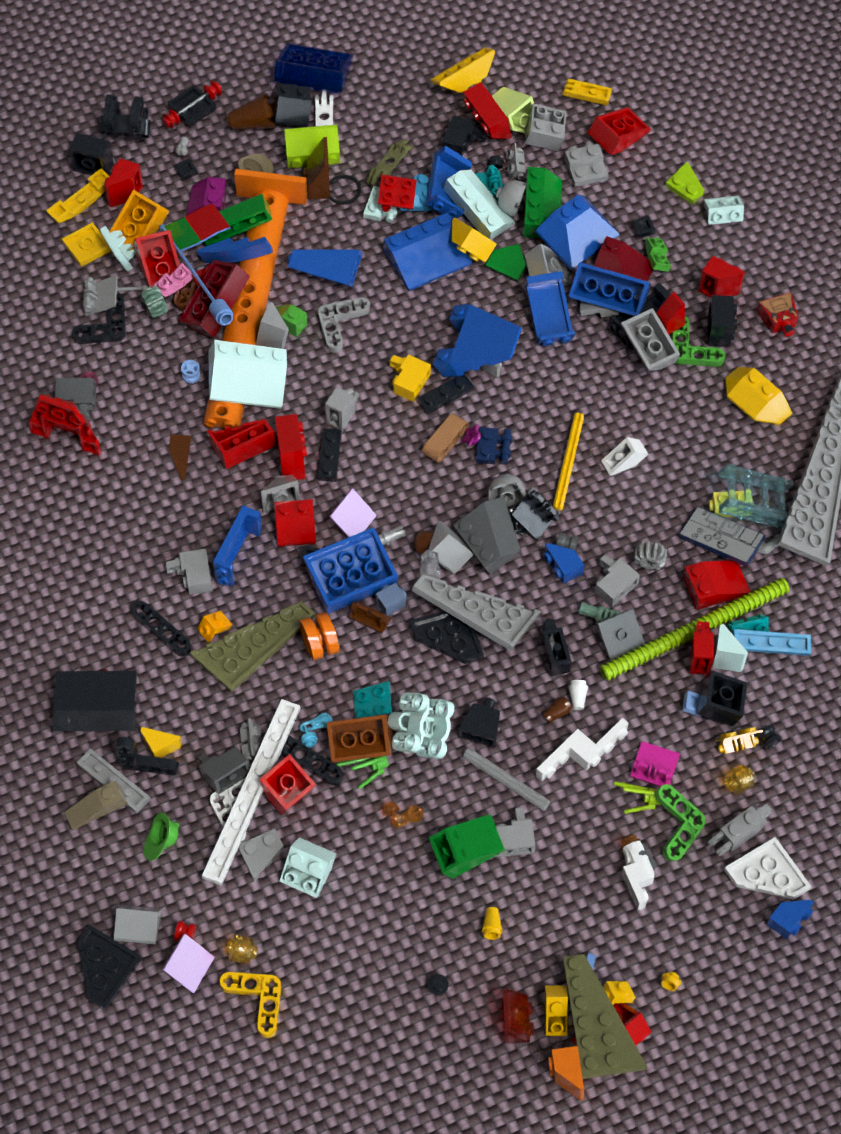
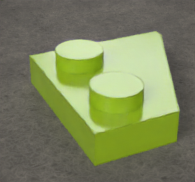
M688 162L665 184V187L692 205L704 195L705 191Z

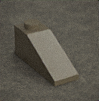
M112 781L94 790L66 810L65 815L71 829L74 831L127 805L128 802L121 786L116 781Z

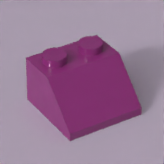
M207 177L193 185L187 215L209 204H214L218 211L223 210L227 195L226 179Z

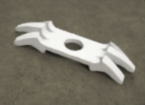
M326 90L322 91L321 104H319V96L315 95L316 126L333 125L334 95L330 94L329 104H327ZM321 114H328L329 118L321 120L319 116Z

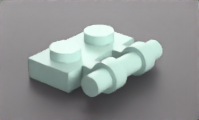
M373 186L363 218L381 222L382 216H384L388 223H392L393 218H396L397 207L392 206L388 212H384L381 205L378 204L380 187Z

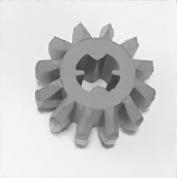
M641 542V544L637 545L634 553V562L638 564V567H644L645 570H660L661 567H664L667 559V549L663 548L662 544H657V542Z

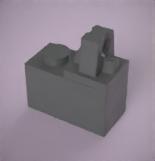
M56 378L55 397L74 402L79 411L89 421V411L96 408V381L93 378Z
M236 747L219 757L215 755L210 759L204 753L197 757L203 779L218 795L247 777L250 770L248 760Z

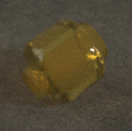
M743 764L728 770L724 779L727 790L735 794L747 791L753 787L755 782L754 772Z
M235 935L233 938H229L225 954L228 955L229 960L232 962L248 964L251 959L256 958L258 947L255 946L253 938Z

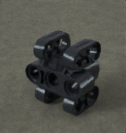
M107 94L104 115L100 117L99 133L109 135L112 138H119V136L132 137L136 140L149 138L151 121L148 120V108L144 107L143 97H134L131 105V114L122 115L121 102L117 101L118 96Z

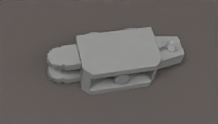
M765 804L758 810L756 807H749L720 828L719 833L711 838L708 844L712 847L719 841H723L724 845L716 852L718 856L723 855L729 850H736L763 829L764 824L767 822L765 818L771 814L772 809L768 804Z

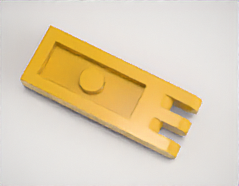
M567 79L563 90L564 96L608 106L612 93V88L573 79Z

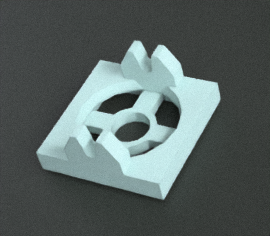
M104 226L100 231L115 257L126 271L131 270L133 267L129 260L135 255V250H130L132 245L123 244L126 238L124 236L120 237L123 234L121 230L110 233L108 228Z

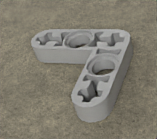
M360 297L325 304L319 308L318 318L326 347L330 352L338 353L343 348V339L338 321L367 315L370 311L368 299ZM346 307L349 309V311L347 313H341L339 309ZM334 326L336 329L329 332L326 330V327ZM334 337L335 342L337 344L336 346H334V344L332 343V338Z

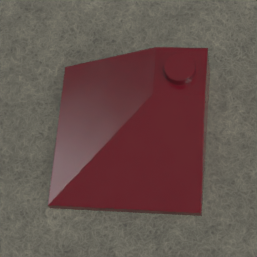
M606 236L594 264L595 267L649 281L653 272L648 258L623 241Z

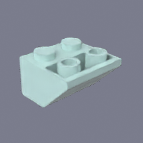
M299 837L290 847L279 882L317 898L331 871L336 853Z

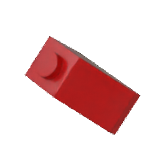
M673 292L656 312L668 334L685 326V303Z

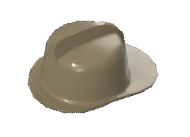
M257 153L241 158L238 162V169L273 173V164L266 156Z

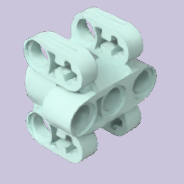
M404 693L399 701V706L403 711L393 712L388 718L389 727L398 732L392 739L393 749L401 752L416 753L418 756L425 758L442 759L447 751V745L444 741L448 738L450 732L449 718L454 713V704L443 699H429L427 695L421 693Z

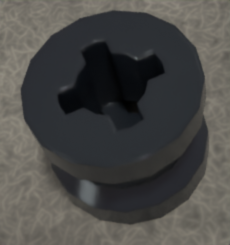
M773 725L766 726L762 729L763 732L756 735L759 740L763 741L765 749L776 746L782 740V737L776 734Z

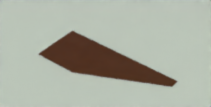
M171 434L169 452L181 480H185L191 436Z

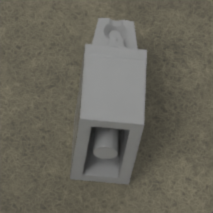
M336 387L325 404L326 424L343 431L355 413V404L359 393L352 389L342 390Z
M206 549L180 552V557L166 562L167 574L177 573L178 575H183L184 588L189 589V595L212 592Z
M605 554L600 559L599 564L604 568L603 572L606 576H601L597 580L595 594L612 608L638 585L640 575L621 558L613 560Z
M523 807L515 808V819L511 820V825H496L505 851L494 858L535 854L532 819L525 818Z

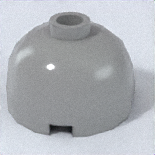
M511 180L506 182L503 188L499 187L496 197L499 198L498 205L504 213L512 217L516 216L527 183Z
M502 474L496 477L491 482L488 491L489 500L505 497L507 508L511 505H519L526 495L524 483L513 474Z

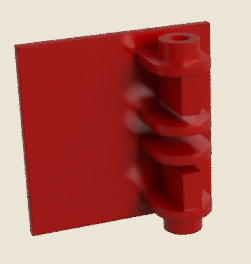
M382 174L378 204L381 205L382 210L388 212L392 206L413 210L417 180Z

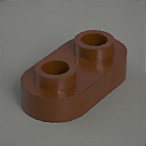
M194 278L175 292L174 303L177 309L185 310L196 291L197 284Z

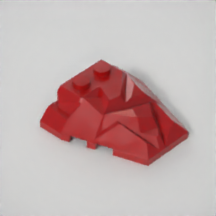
M40 395L28 423L31 433L48 439L53 428L56 427L79 435L82 450L100 456V443L93 433L90 422L79 411L75 403L58 397L51 398L50 395Z

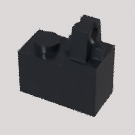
M453 115L442 141V147L447 146L463 156L464 151H468L472 141L485 143L487 133L485 134L480 127L476 126V121Z

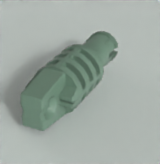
M582 602L578 614L594 618L596 622H599L622 612H615V609L609 610L610 608L608 607L605 609L604 606L596 607Z

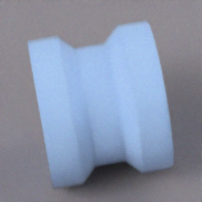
M187 360L182 363L181 372L183 380L187 383L197 382L200 379L199 364L194 360Z

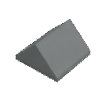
M272 302L268 304L261 320L256 345L284 349L289 329Z
M437 522L427 554L449 572L455 574L474 553L462 537L443 522Z
M120 905L116 908L114 941L156 944L163 909Z

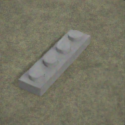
M91 748L76 762L78 767L102 786L116 781L121 786L128 802L126 806L137 814L150 801V796Z

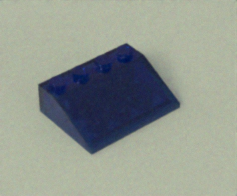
M287 43L276 60L274 81L281 84L312 87L315 90H330L332 93L342 92L346 85L354 54Z

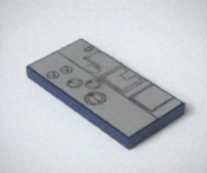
M697 506L680 531L679 538L747 567L764 542L765 534Z

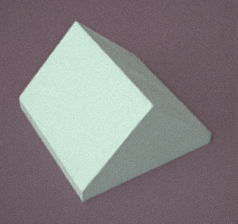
M722 624L719 627L715 642L712 668L741 672L744 668L748 652L727 627Z

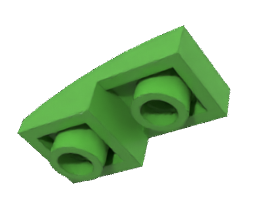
M647 237L645 240L646 251L653 270L669 272L671 264L666 257L668 249L664 241L657 237Z

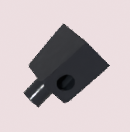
M486 697L482 705L472 704L459 728V738L493 748L496 747L500 711L494 709L496 703L494 699Z

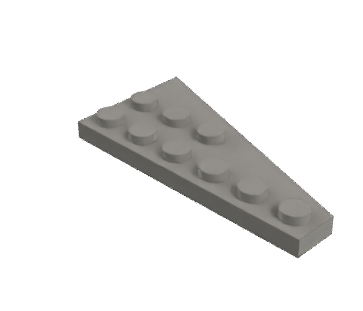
M424 574L412 588V591L510 651H512L541 613V611L536 609L534 611L524 609V606L517 604V606L508 604L504 599L475 591L473 593L466 591L465 587L459 585L458 587L447 585L446 581Z

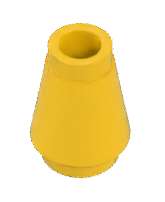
M489 907L486 909L482 933L486 939L496 940L500 938L503 932L499 910L496 907Z

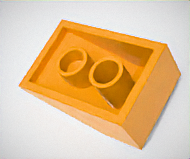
M133 190L113 224L110 233L121 230L123 234L120 237L124 236L126 238L123 244H131L132 248L130 250H133L132 242L134 239L155 234L160 225L163 224L169 210Z

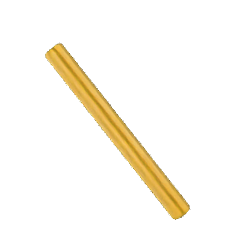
M577 412L573 417L553 503L555 510L561 511L564 506L584 420L582 413Z

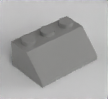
M653 308L621 323L648 371L661 370L676 363L680 353Z

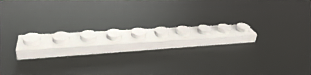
M281 699L202 874V879L222 886L264 792L259 779L276 765L300 711V705Z

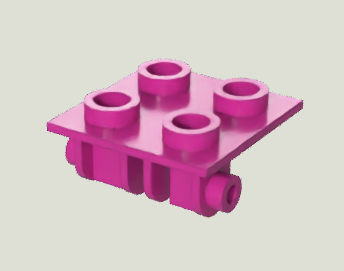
M642 741L630 777L657 786L670 785L680 753Z

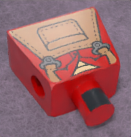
M791 292L759 302L757 314L772 333L782 331L785 337H790L795 333L793 327L797 324L798 313Z

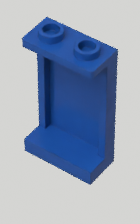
M447 146L436 151L433 157L426 204L441 214L448 212L452 220L454 217L458 218L463 215L464 210L453 202L444 191L446 180L460 170L471 169L472 162Z
M562 271L526 277L524 282L537 345L550 346L554 344L553 342L557 341L567 343L575 336L564 292Z
M242 506L213 561L215 580L221 585L233 587L235 581L232 564L248 533L260 536L262 524L259 511Z

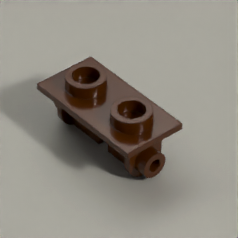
M359 601L352 603V611L348 616L382 634L392 617Z

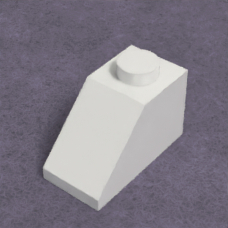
M626 437L601 461L609 475L613 476L636 466L648 453L639 439Z

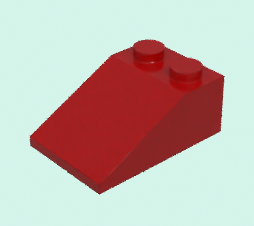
M626 107L597 116L588 134L607 153L613 155L622 152L648 134L651 128L632 110Z
M170 230L138 237L132 242L148 288L153 287L165 273L170 276L180 266Z
M732 560L703 561L686 566L682 578L696 610L741 598L743 595L751 592L739 564Z

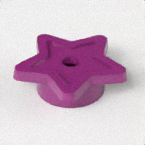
M476 424L473 428H467L466 435L461 442L467 443L468 446L476 444L481 437V433L478 431L479 425Z

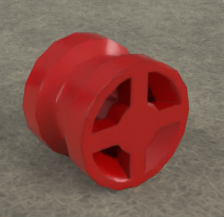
M179 920L175 930L174 941L179 942L183 934L194 940L196 924H185L184 921Z

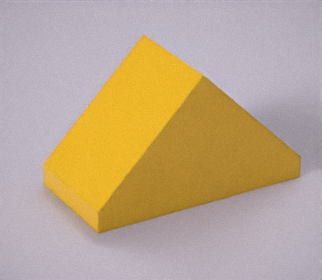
M141 727L142 739L153 757L162 758L180 749L182 746L181 737L178 735Z

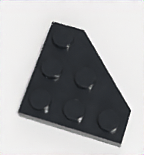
M446 611L410 620V626L417 642L464 664L484 659V653L475 629Z
M89 925L78 940L87 998L90 1002L106 1011L141 962L142 956Z

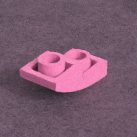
M182 263L170 276L165 273L154 286H157L161 294L167 297L184 287L195 276Z

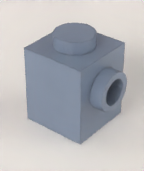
M396 583L386 585L381 591L376 593L377 605L388 616L406 606L407 594Z

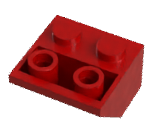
M122 158L119 159L117 164H114L110 177H107L104 183L109 207L126 203L133 190L140 193L143 187L140 164Z
M712 256L702 270L698 292L710 298L712 295H739L745 271L725 262L721 258Z

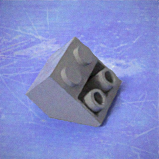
M533 103L526 127L525 144L559 151L565 137L566 111Z

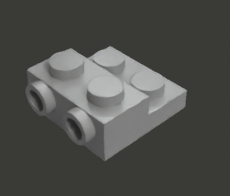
M587 143L581 148L572 146L565 151L564 161L574 187L608 180L609 175L603 162L604 156L599 144Z

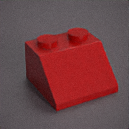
M313 499L274 502L278 547L316 544Z
M290 754L259 779L268 800L281 815L285 814L316 786L314 781Z

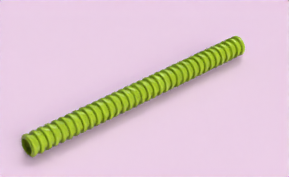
M780 577L778 580H774L773 583H768V586L764 585L762 588L760 587L752 591V593L743 595L742 598H737V601L733 600L731 603L717 608L716 611H711V614L706 613L705 616L702 615L700 618H696L695 621H690V624L686 623L685 626L682 625L679 629L676 628L674 631H670L669 634H664V637L659 636L658 639H653V642L649 641L648 644H643L642 647L639 646L637 649H633L632 652H627V655L623 654L621 657H616V660L612 659L611 663L606 662L605 665H600V672L605 680L610 681L611 678H616V675L620 676L622 673H626L627 670H632V667L636 668L638 665H642L643 662L647 663L648 659L653 660L659 654L663 655L664 652H669V649L673 650L675 647H679L680 644H685V641L689 642L696 631L697 621L709 622L710 630L711 628L716 629L717 626L720 627V625L726 624L727 621H732V618L736 619L738 616L740 617L748 613V611H752L753 608L757 609L758 606H763V604L773 601L774 598L777 599L779 596H783L784 593H789V585L784 578Z

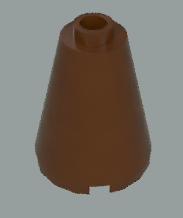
M262 94L229 112V116L226 117L228 126L232 127L233 130L275 128L272 106L267 102V99H270L268 94Z

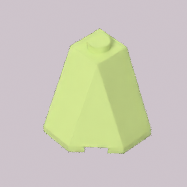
M502 87L492 95L493 99L507 116L510 130L526 134L531 107L534 103L532 96Z

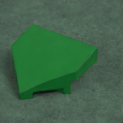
M520 244L494 250L486 263V267L518 282L526 268Z

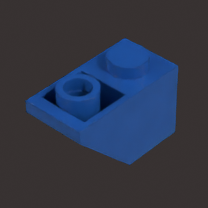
M550 543L545 545L544 559L548 564H551L555 577L557 579L560 578L563 584L583 575L585 565L575 550Z
M812 900L781 902L770 916L767 925L785 939H788L791 934L795 936L802 927L800 925L803 919L807 921L812 915L813 910L811 908L814 902Z

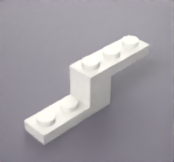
M622 718L596 744L577 729L537 768L536 777L541 782L546 777L550 778L555 773V768L559 764H565L569 757L573 758L586 771L591 766L595 767L600 762V757L604 753L608 754L614 748V743L618 739L620 741L623 740L628 734V722Z

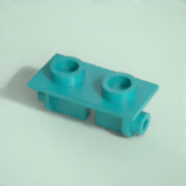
M758 614L757 616L747 618L746 622L743 619L730 621L727 624V628L731 633L734 629L769 632V617Z

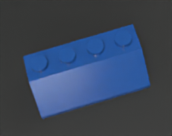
M579 262L569 298L637 316L645 305L651 284L645 280Z

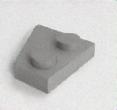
M274 828L241 843L238 849L253 881H256L262 871L269 867L273 858L278 856L284 847Z

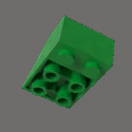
M490 814L445 828L429 837L442 874L452 879L505 851Z

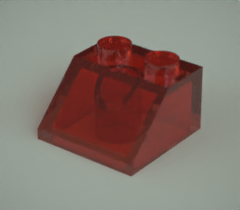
M503 989L501 1007L504 1044L529 1043L530 1036L534 1035L533 1022L529 1023V1015L533 1014L532 1002H528V995Z

